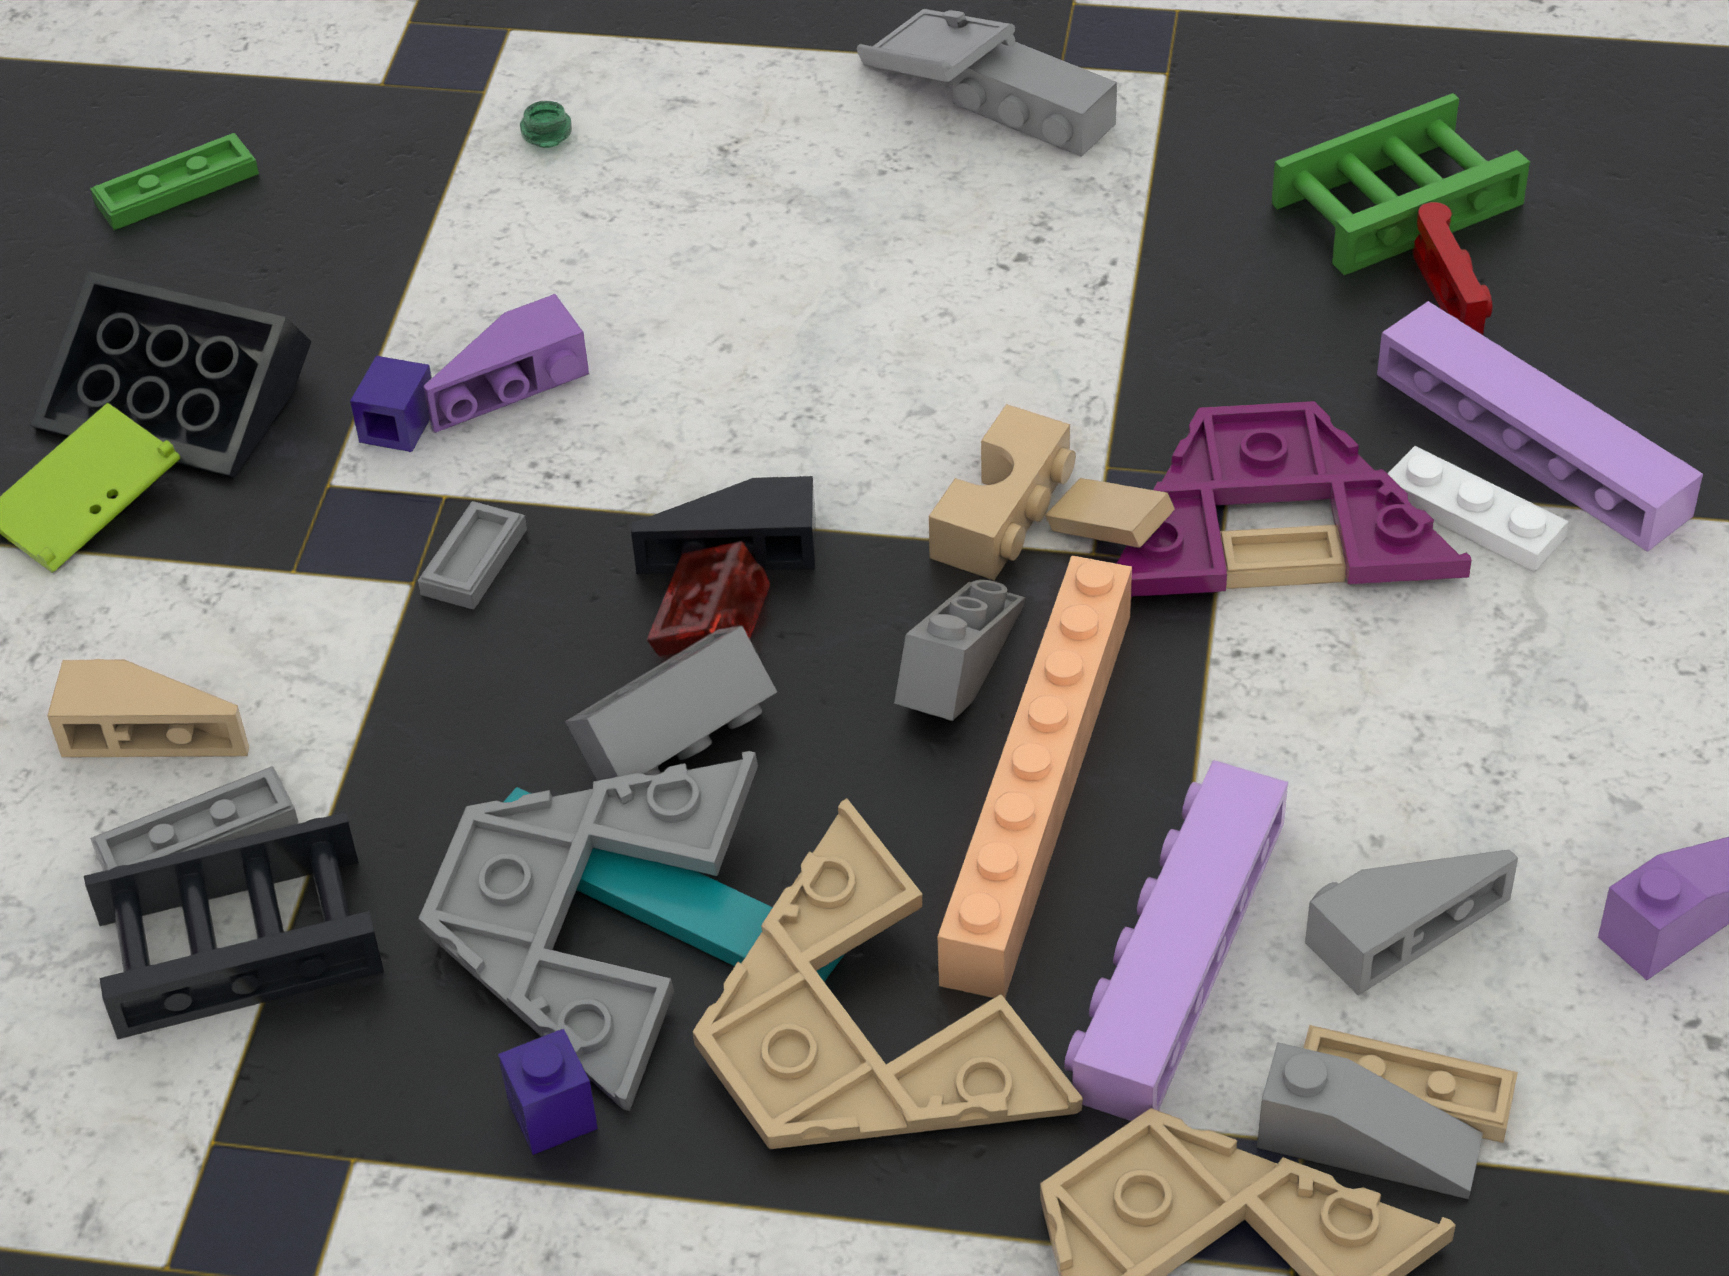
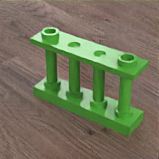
M1452 93L1275 161L1272 205L1278 210L1306 199L1335 227L1332 264L1345 276L1413 249L1414 241L1420 234L1417 228L1418 210L1423 204L1438 202L1448 206L1452 213L1449 228L1452 233L1523 205L1530 161L1518 150L1490 161L1483 158L1455 132L1459 98ZM1440 147L1464 171L1447 178H1442L1418 155ZM1395 164L1420 188L1398 196L1373 172ZM1351 181L1375 206L1353 214L1329 189Z

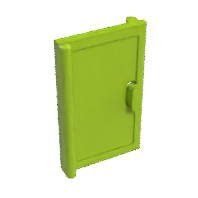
M107 402L0 496V534L53 573L180 460L181 457L169 441L162 442ZM113 495H118V496H117L116 498H114V499L111 498V496H113Z

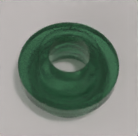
M539 101L529 105L525 109L524 117L520 122L522 138L526 142L542 148L558 145L567 139L572 132L570 116L565 112L561 104L554 101Z

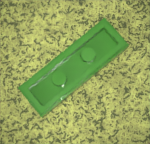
M232 133L90 188L97 208L113 230H117L258 175L259 171L256 159L237 135Z

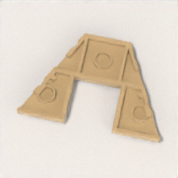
M847 798L841 801L838 806L837 817L813 853L808 852L801 863V872L793 885L785 888L762 923V933L742 964L737 962L724 982V991L716 1003L707 1008L693 1030L694 1045L769 1149L1071 1115L1082 1110L1083 1097L1002 994L888 1064H885L816 972L922 908L921 891Z
M1152 1108L1040 1183V1201L1059 1276H1166L1244 1220L1300 1276H1406L1452 1242L1456 1226L1450 1219L1442 1217L1438 1224L1380 1202V1193L1364 1187L1357 1189L1346 1188L1337 1183L1332 1175L1284 1157L1277 1164L1237 1149V1140L1211 1130L1200 1131L1192 1129L1182 1119Z

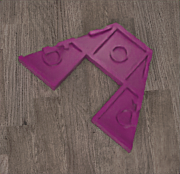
M1315 401L1198 408L1189 424L1187 437L1180 440L1172 455L1170 468L1162 482L1157 481L1153 489L1154 491L1168 493L1175 510L1140 548L1126 545L1116 564L1132 567L1131 597L1226 591L1227 570L1216 512L1217 505L1330 499L1334 522L1338 526L1346 564L1347 584L1469 578L1472 559L1467 552L1459 555L1433 529L1434 519L1425 510L1412 506L1408 500V493L1383 469L1375 471L1358 454L1359 445L1345 431L1334 427L1330 416Z

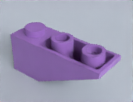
M556 294L504 312L424 385L431 428L434 433L589 374L584 332Z

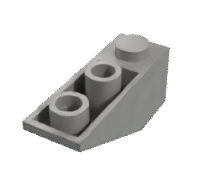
M975 580L964 585L906 633L894 704L953 721L975 700L1024 607L1026 597L1008 593L1006 586L990 580Z

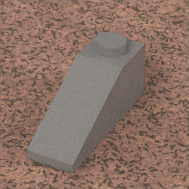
M1508 849L1362 869L1339 884L1332 882L1325 885L1314 895L1309 902L1305 943L1357 995H1360L1511 899L1518 857Z
M1277 1042L1261 1101L1257 1148L1469 1199L1483 1136L1482 1132L1347 1058Z

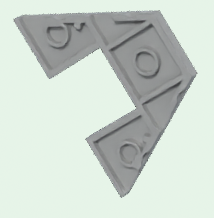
M742 752V760L687 770L686 764L670 766L664 772L657 775H645L639 772L593 781V789L552 797L550 790L523 795L513 802L503 803L496 800L466 806L419 916L423 931L541 1037L564 1028L589 1080L623 1110L630 1111L674 994L671 978L570 955L552 949L593 848L717 876L758 768L755 752Z

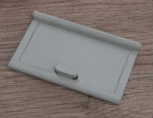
M922 9L874 46L859 44L857 46V53L863 65L950 82L1000 43L1006 46H1013L1015 44V37L1013 35L1015 26L1009 23L965 16L964 12L948 10L940 12Z

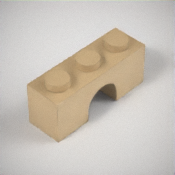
M1006 404L981 440V483L986 485H976L955 478L928 516L930 559L995 580L1008 559L1014 561L1019 556L1025 541L1026 532L1033 521L1040 522L1044 518L1050 504L1051 494L1058 483L1065 484L1072 474L1076 453L1070 450V424Z

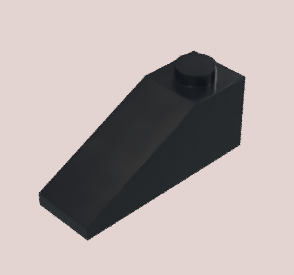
M813 476L751 478L631 523L636 574L815 569L816 514Z

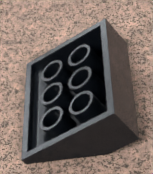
M88 271L30 426L36 430L69 437L108 402L162 442L169 441L181 457L175 464L234 479L294 393L312 341L285 316Z

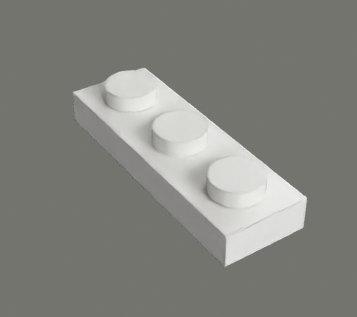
M1414 446L1387 473L1408 493L1410 504L1417 509L1425 510L1434 519L1435 523L1533 572L1566 539L1569 521L1417 446Z

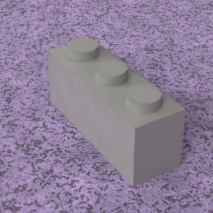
M1015 42L1013 46H1006L1000 43L952 79L953 104L1081 157L1116 125V81L1018 42Z
M743 626L716 630L566 720L565 723L597 781L639 772L645 775H657L661 773L657 766L674 755L677 756L678 760H683L707 748L712 743L708 734L727 724L729 729H733L756 718L762 713L759 703L777 693V690Z

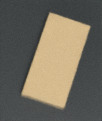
M1079 478L1045 514V517L1052 531L1140 548L1171 515L1175 508L1166 492Z
M1337 524L1220 531L1227 570L1226 589L1345 582L1346 564Z

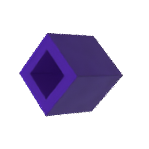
M382 356L375 357L350 400L359 443L408 452L413 451L430 421L424 385L432 379L430 365Z
M564 1028L498 1054L508 1103L533 1155L598 1129L590 1080Z

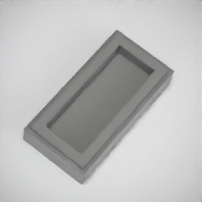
M472 501L418 579L420 594L474 610L527 531L525 515Z

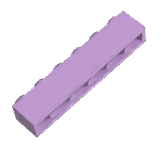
M1429 301L1382 332L1377 376L1648 552L1694 516L1703 473Z
M1213 760L1202 784L1192 782L1182 809V819L1185 820L1180 831L1170 829L1160 855L1162 871L1158 879L1148 877L1141 890L1137 905V915L1140 918L1135 929L1125 927L1120 934L1113 958V964L1117 966L1111 980L1102 977L1094 990L1089 1009V1016L1093 1019L1087 1032L1077 1030L1070 1041L1064 1068L1067 1071L1073 1072L1072 1085L1083 1097L1082 1105L1130 1121L1150 1108L1159 1111L1283 828L1288 782Z

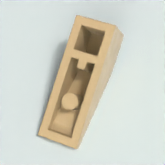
M124 659L62 660L47 715L61 757L248 756L249 744L238 705Z

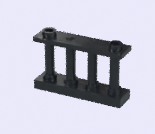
M347 813L314 818L299 824L85 875V887L99 926L116 923L124 972L99 978L103 1002L117 1040L383 973V964L370 912L367 911L350 916L341 879L340 867L359 863ZM313 874L323 922L284 932L274 884ZM248 890L257 939L217 948L209 900ZM182 906L191 955L151 965L142 916Z

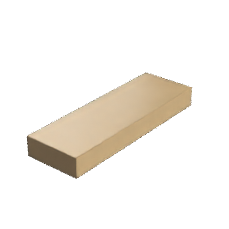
M1309 1025L1304 1049L1347 1058L1483 1133L1482 1138L1504 1143L1518 1072Z

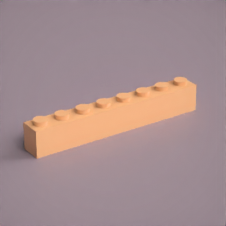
M1071 556L937 936L939 986L991 998H995L1000 994L1004 998L1006 997L1130 619L1131 566Z

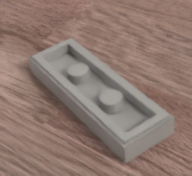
M271 766L90 839L102 869L105 871L117 866L147 861L294 825L299 822L296 810L274 767Z

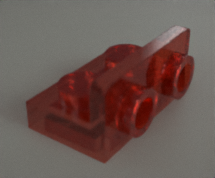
M742 541L681 555L647 637L648 643L659 657L680 653L719 629L743 626L749 639L751 638L770 588V582L764 569L757 564Z

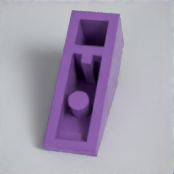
M1729 837L1658 854L1609 887L1598 938L1644 979H1650L1729 924Z

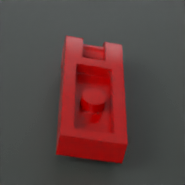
M1438 202L1423 204L1418 210L1417 228L1420 234L1414 241L1413 257L1440 308L1483 335L1485 319L1490 318L1492 314V299L1489 289L1486 285H1480L1473 272L1472 261L1468 251L1460 249L1449 229L1452 215L1449 207Z

